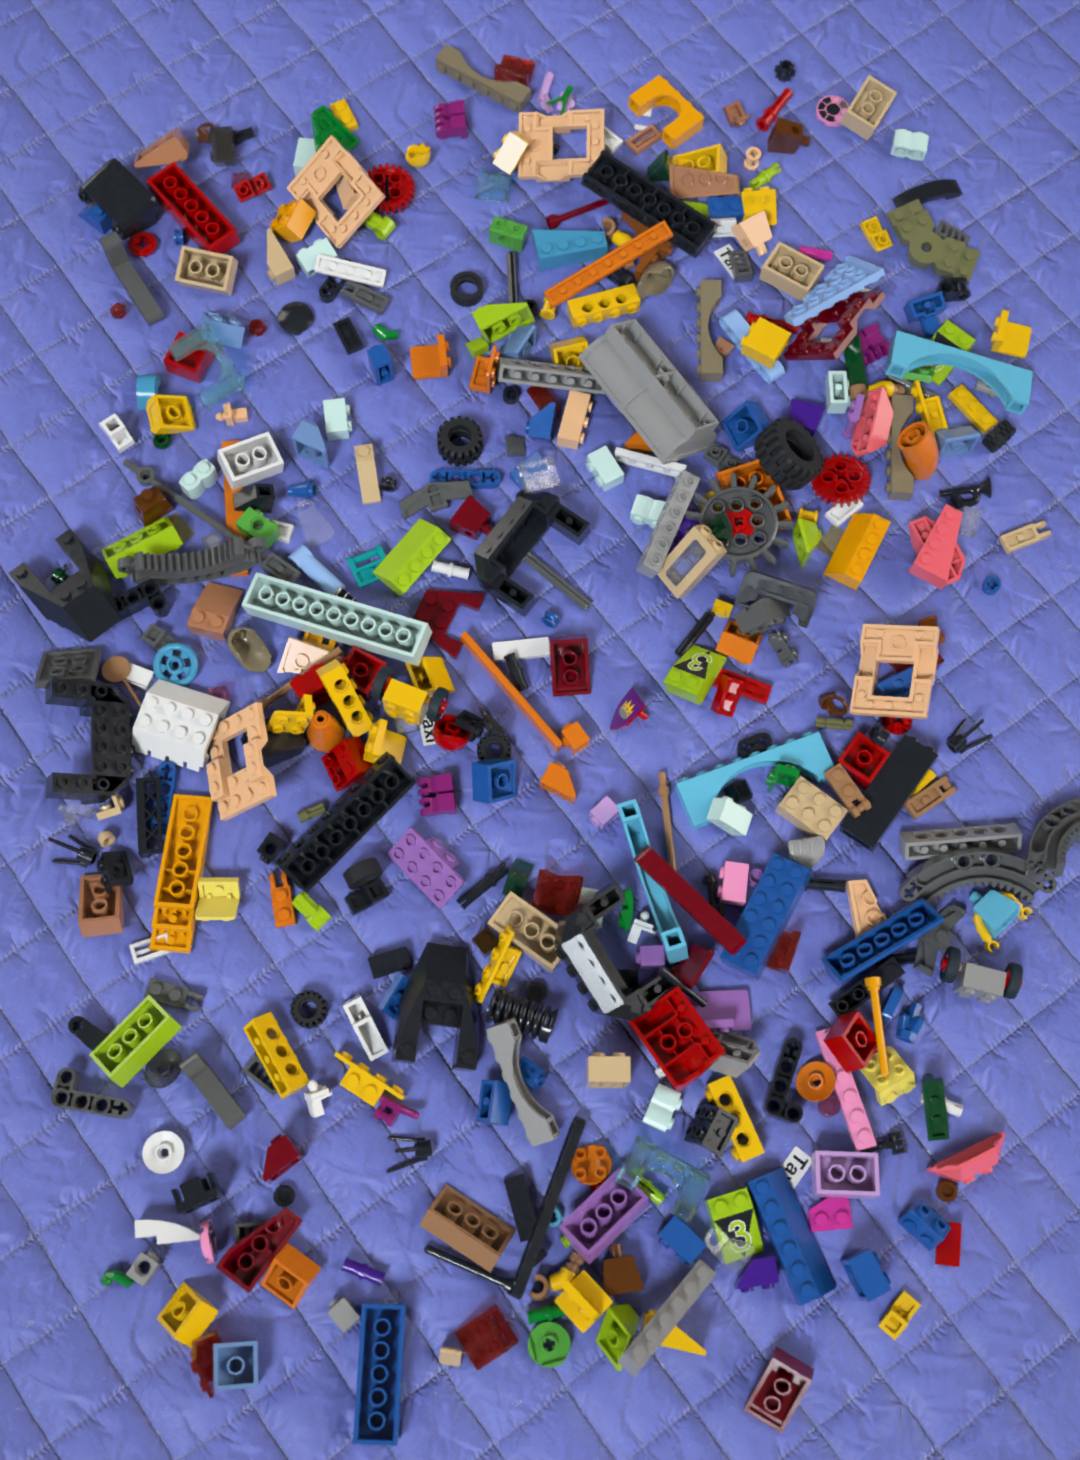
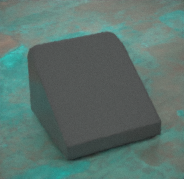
M505 435L507 457L525 456L523 438Z

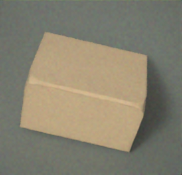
M442 1346L440 1348L439 1363L460 1366L462 1349Z

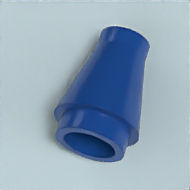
M310 481L289 485L288 495L311 499L316 496V485Z

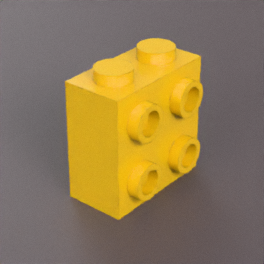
M759 317L756 323L753 322L748 331L750 332L749 335H745L740 343L742 346L741 354L772 369L787 346L791 333Z

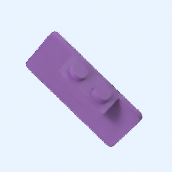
M409 828L388 852L389 857L438 908L444 907L464 884V880L455 871L460 865L456 861V857L443 847L440 840L434 837L425 840L414 828Z
M747 990L696 992L707 1001V1005L704 1008L684 993L711 1032L728 1034L729 1031L750 1030L751 1016Z

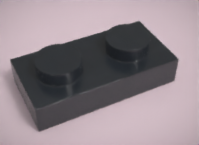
M349 317L333 323V327L347 355L364 349L363 343Z

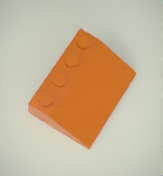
M759 459L715 473L721 490L731 487V473L736 474L737 486L748 487L752 476L757 475V485L754 490L764 494L774 484L776 491L769 498L773 506L785 502L778 483L771 480V477L764 472V468L759 464ZM757 502L750 504L752 508L760 507ZM739 504L731 506L734 510L741 509ZM788 509L777 513L778 521H792ZM758 519L752 521L756 526L762 524ZM778 529L777 533L784 532L787 530Z

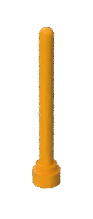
M881 977L864 978V982L871 996L880 1072L883 1077L889 1075L878 993L882 985Z

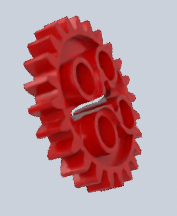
M386 163L385 167L379 164L378 169L373 166V171L367 170L369 178L385 196L386 177H389V201H386L385 197L373 212L379 210L381 215L383 211H386V214L389 215V212L392 211L395 215L397 209L402 212V207L408 208L407 203L412 204V198L415 197V184L412 175L408 174L407 169L402 171V166L395 168V164H393L392 167H389V164Z
M839 453L838 457L831 454V459L824 457L822 472L811 481L812 490L815 491V496L820 495V501L826 499V505L833 502V507L838 503L843 508V504L846 503L850 507L851 502L857 504L858 499L863 500V496L867 495L871 482L870 470H866V464L861 465V459L855 461V456L850 459L848 454L845 457H842L841 453Z

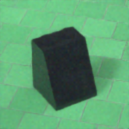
M270 718L265 719V725L268 724ZM247 731L244 732L240 739L242 745L248 742ZM267 731L268 741L261 750L263 764L266 768H269L300 755L306 747L305 737L302 734H292L291 732L273 733L272 731Z

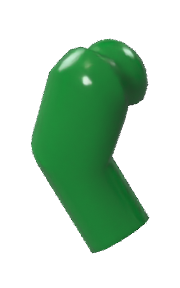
M381 324L374 325L373 333L382 341L398 339L397 330L387 331Z
M107 1270L101 1278V1283L106 1286H110L112 1281H115L129 1288L133 1282V1279L121 1271Z

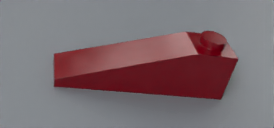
M288 1208L283 1209L231 1246L215 1267L246 1292L250 1293L303 1220Z

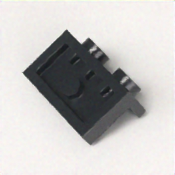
M126 851L102 852L100 860L97 861V871L101 872V885L105 887L106 893H111L112 886L133 885L134 878Z

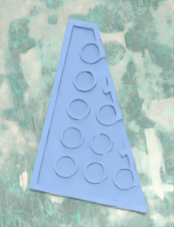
M846 256V261L836 265L824 277L825 281L822 284H817L813 290L803 297L804 302L795 305L784 316L786 323L794 327L802 325L810 317H815L824 309L833 307L835 303L847 299L852 293L863 290L866 285L877 282L880 277L885 275L884 269L856 257Z

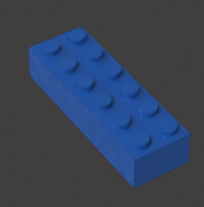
M773 853L735 926V929L747 940V943L734 956L724 949L720 955L722 963L759 980L812 876L809 868Z
M362 1303L353 1444L397 1446L399 1443L407 1304Z

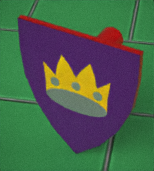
M631 688L619 703L613 715L610 730L629 726L637 716L644 721L648 718V714L643 711L646 706L634 688Z

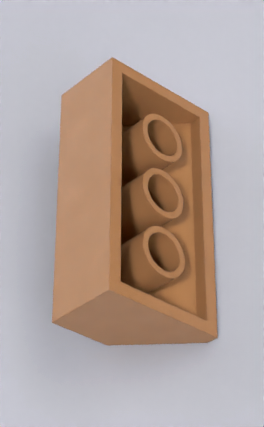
M447 1184L429 1207L419 1225L488 1272L492 1271L516 1231Z

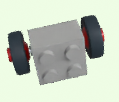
M952 946L947 948L940 961V980L947 983L954 982L952 992L958 993L959 997L970 999V997L977 998L978 1002L990 1004V1002L1001 997L1015 999L1023 982L1022 965L1010 962L1005 971L1002 972L968 962L962 964L960 963L961 950Z

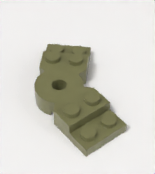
M919 199L887 212L886 217L900 244L905 247L908 246L907 258L913 266L919 269L933 267V271L937 275L948 279L964 277L967 279L966 285L969 284L981 251L967 247L965 242L950 237L942 240L937 233L933 232L935 224L928 211H924ZM922 248L928 249L929 252L923 251Z

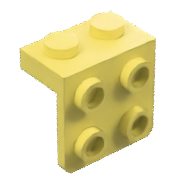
M199 877V902L195 912V919L202 921L234 920L241 898L239 877Z
M892 1046L886 1047L888 1076L883 1077L881 1075L878 1052L873 1054L865 1068L859 1069L875 1089L877 1101L881 1106L892 1103L897 1097L911 1092L916 1087L913 1071Z

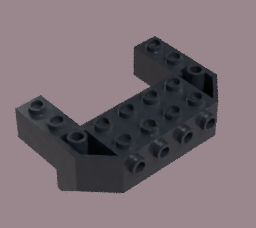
M547 492L518 496L474 552L480 587L523 617L526 616L535 604V598L533 594L512 581L510 577L543 534L551 526L580 546L591 532L589 522L560 504L558 496Z
M51 678L45 685V704L80 707V716L90 717L91 773L87 775L52 772L46 778V798L81 800V805L104 803L133 776L134 768L131 765L133 747H131L130 743L133 730L130 728L132 720L130 703L110 683Z
M616 883L606 885L560 916L554 942L556 947L555 953L561 961L564 960L566 963L567 973L577 981L576 987L582 995L585 994L587 997V1005L593 1013L596 1012L597 1014L632 1021L651 1011L650 1006L676 986L658 973V971L634 988H628L593 932L594 929L600 926L597 922L599 918L626 901Z

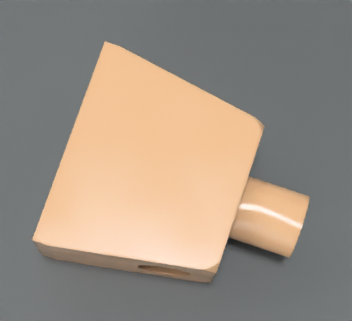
M764 210L731 227L732 232L745 251L755 248L759 257L768 252L764 242L771 239L772 234Z

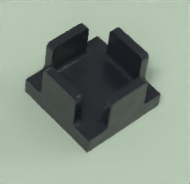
M214 1172L207 1173L212 1189L206 1178L200 1179L197 1176L179 1185L181 1193L176 1188L171 1190L178 1214L187 1215L225 1197Z

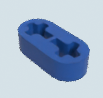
M896 985L893 986L881 1009L882 1021L889 1022L904 993V989Z

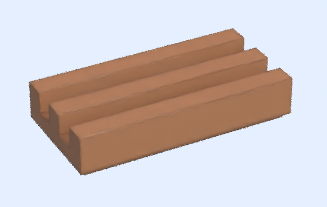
M651 124L626 140L625 145L629 146L630 150L634 151V155L637 156L660 141L662 134Z

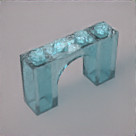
M205 322L166 345L176 362L196 350L208 351L216 357L220 366L217 380L197 393L205 408L210 409L244 388L245 379L240 372L237 373L234 369L235 363L230 356L227 357L224 353L225 347L220 340H216L214 336L215 331L210 324L207 325Z
M637 1135L615 1181L634 1191L644 1172L653 1170L664 1173L675 1183L678 1191V1196L671 1213L690 1223L700 1206L711 1176Z

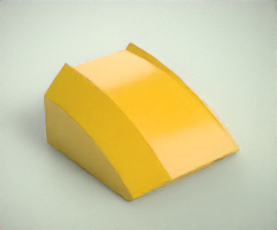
M153 394L147 400L146 411L150 423V431L154 434H174L195 430L194 416L187 396Z

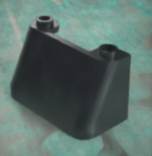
M116 158L107 161L79 188V199L86 204H90L93 201L112 220V232L116 231L122 240L155 225L157 222L155 197Z
M754 570L745 573L734 605L744 607L748 601L756 602L758 593L793 604L792 614L798 617V626L808 627L817 602V594L813 589Z

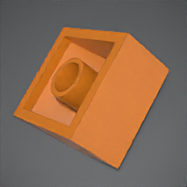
M729 618L715 651H718L722 656L735 658L742 664L751 665L764 633L760 632L753 636H750V633L742 635L736 620Z
M287 1243L272 1261L260 1284L291 1308L295 1309L316 1279L321 1267Z

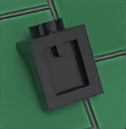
M465 709L455 718V725L470 732L468 741L471 743L476 738H480L484 731V728H482L484 719Z

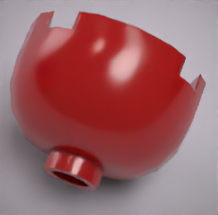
M445 714L433 726L432 735L435 743L446 751L462 749L467 745L470 732L454 724L457 717L455 715Z

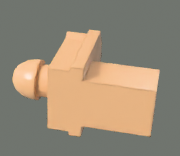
M230 402L223 404L224 413L219 412L216 414V419L218 421L225 420L227 426H235L234 423L249 421L247 409H232Z

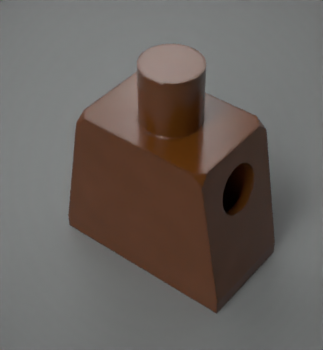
M778 117L768 137L767 152L794 154L799 146L808 147L810 137L803 135V126L801 124Z
M157 486L144 489L140 495L133 499L135 514L144 527L175 510L166 495Z
M621 1243L609 1245L611 1259L602 1260L603 1290L605 1293L611 1296L644 1290L633 1255L624 1256Z

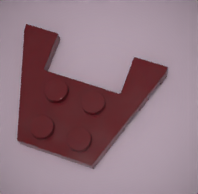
M426 589L413 619L428 623L432 631L430 639L439 648L446 651L451 658L456 660L463 644L447 637L446 634L460 605L478 612L485 599V595Z

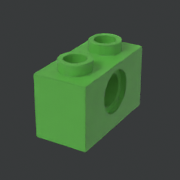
M495 216L489 229V242L522 252L528 239V226Z
M248 507L235 522L238 531L249 539L253 537L266 538V551L281 535L278 529L279 526L275 521L267 520L258 509L253 510L251 507ZM257 526H263L259 530L255 529Z

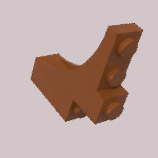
M622 211L621 219L634 230L637 236L649 229ZM667 240L643 254L635 268L634 280L639 282L642 274L652 263L659 261V259L665 261L668 256L671 257L675 250L674 244Z

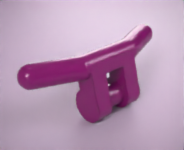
M382 1094L379 1101L381 1104L373 1114L375 1119L385 1121V1124L389 1127L394 1125L400 1114L413 1119H418L420 1115L418 1111L403 1106L385 1094ZM387 1107L393 1109L391 1114L385 1112Z

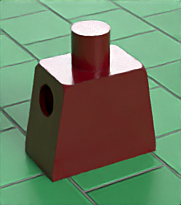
M470 495L449 521L450 530L477 540L482 533L488 535L494 528L489 524L491 522L490 512Z

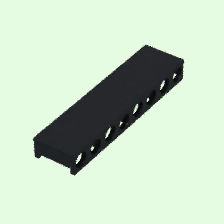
M604 150L601 151L600 156L589 170L583 174L581 182L583 186L649 229L665 220L673 233V237L668 239V241L695 259L715 234V222Z
M386 751L275 864L299 889L308 893L417 782L409 776L395 760V757Z

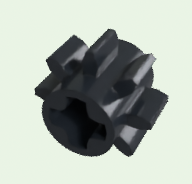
M789 60L780 61L779 65L775 66V78H778L781 82H790L791 77L795 76V64H792Z

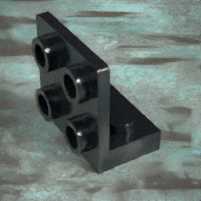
M702 1103L695 1112L692 1124L686 1130L684 1140L688 1143L700 1145L715 1155L722 1157L739 1118L721 1107Z

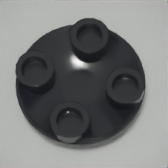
M301 302L286 304L278 314L279 325L285 331L294 335H301L303 331L311 326L314 320L310 307Z

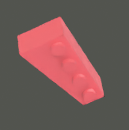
M948 504L944 506L908 573L941 590L948 581L963 512Z

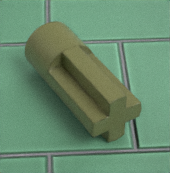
M321 802L297 812L300 822L303 823L324 814L326 810Z

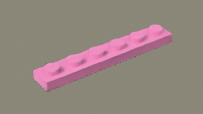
M831 1028L815 1032L824 1062L835 1073L836 1084L834 1091L856 1152L876 1147L877 1143L852 1073L845 1072L823 1041Z

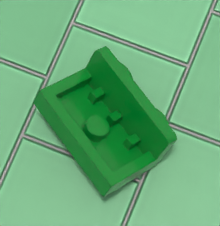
M778 763L775 769L771 768L770 774L767 776L765 785H768L767 791L771 792L776 783L792 788L799 777L800 770L790 764L782 765Z

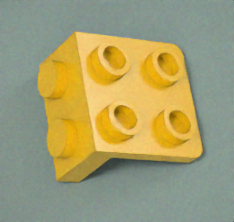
M769 186L759 187V190L753 191V188H743V192H739L738 197L742 198L744 210L742 221L764 210L769 226L777 223L776 189H770Z
M1002 310L1000 316H996L993 326L995 331L991 335L990 341L992 346L990 351L1025 358L1032 329L1028 326L1007 322L1009 311Z
M304 694L295 711H274L266 725V730L273 733H304L315 713V703L312 702V695Z
M381 718L372 723L369 728V737L364 748L363 760L374 764L387 751L401 765L406 737L387 730L388 721Z

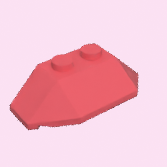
M883 387L869 391L868 398L863 403L860 419L855 425L850 445L854 455L857 457L869 454L887 445L894 412L886 390Z
M927 516L908 524L912 547L916 555H918L936 522L930 520ZM957 542L948 581L945 586L960 580L966 561Z
M1003 1131L998 1132L926 1169L929 1173L956 1183L963 1181L964 1184L975 1180L974 1175L980 1172L982 1175L993 1171L992 1166L998 1164L1005 1133Z

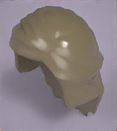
M657 261L649 265L637 284L636 290L639 297L644 299L648 295L663 294L671 285L674 277L673 267L664 261Z
M239 627L229 633L227 645L231 654L234 655L246 670L264 673L271 664L272 656L256 631L248 627Z

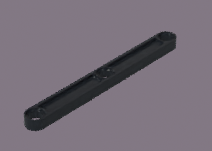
M578 1116L574 1117L568 1130L509 1291L510 1296L519 1300L526 1289L586 1124V1120Z

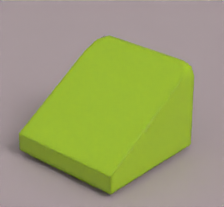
M482 337L465 344L473 359L477 355L481 356L489 352V345Z

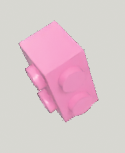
M725 861L723 867L720 866L719 878H722L721 886L718 885L717 897L720 898L719 904L744 906L746 903L749 864Z

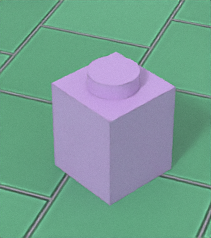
M608 796L590 810L589 814L592 824L596 827L600 826L602 829L619 815L617 805Z

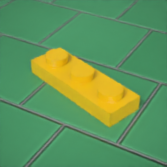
M963 384L948 394L947 397L983 435L997 425L998 420Z

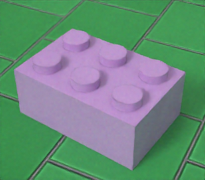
M814 1151L811 1154L812 1197L876 1199L880 1196L878 1153Z

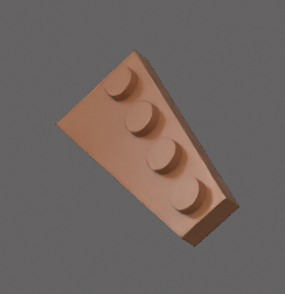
M669 164L670 194L679 200L739 194L738 175Z

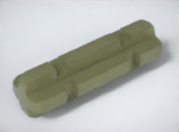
M817 717L815 719V727L837 730L843 728V730L850 731L853 728V721Z

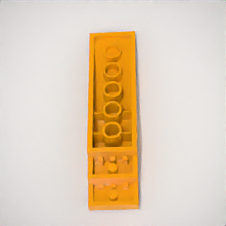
M174 794L153 903L155 908L151 925L153 930L149 946L150 951L191 953L196 924L195 912L199 902L198 879L203 877L213 804L211 797ZM168 932L167 943L165 937L156 940V936L165 935Z

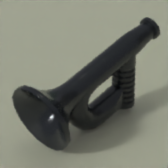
M986 477L981 484L976 486L939 490L940 497H951L957 510L975 506L980 501V493L984 494L988 499L992 496L989 477ZM972 494L973 498L960 501L958 495Z

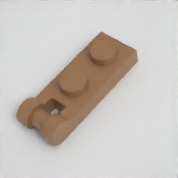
M840 763L823 774L854 818L860 816L862 811L872 808L870 802L864 797ZM858 800L860 804L854 806L852 802Z
M946 775L909 799L905 808L914 820L958 791L955 786H951ZM942 786L946 792L943 793L939 787Z

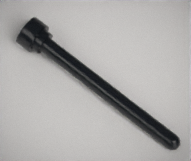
M426 1245L424 1247L425 1253L504 1287L503 1290L507 1291L506 1294L509 1295L514 1277L512 1279H505L433 1246Z

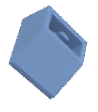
M211 310L208 313L202 312V338L206 342L241 349L245 327L236 319V316L230 314L221 316L218 312Z

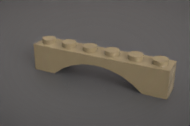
M447 44L435 57L436 70L441 74L459 81L481 95L491 98L496 103L508 107L511 111L523 112L531 101V88L517 81L500 82L479 75L467 65L460 51Z
M700 279L699 287H696L695 296L699 297V302H696V313H699V317H696V328H699V333L696 334V344H699V348L696 351V359H699L696 374L700 375V382H721L723 376V357L712 344L708 322L715 309L720 305L722 284L721 280Z
M892 394L889 401L894 414L887 441L888 449L885 451V460H888V465L885 467V476H888V482L885 483V493H888V500L910 501L913 495V475L908 471L902 460L897 440L901 429L910 420L913 413V395Z

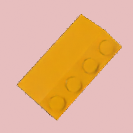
M853 513L823 575L857 590L891 521L876 514Z

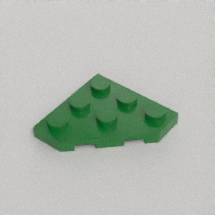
M324 105L313 111L311 120L315 152L321 148L331 135L349 152L358 147L360 141Z

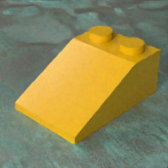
M721 143L672 156L673 165L727 174V155Z
M649 1309L648 1313L643 1312L639 1334L658 1311ZM677 1326L674 1327L661 1344V1346L706 1356V1350Z

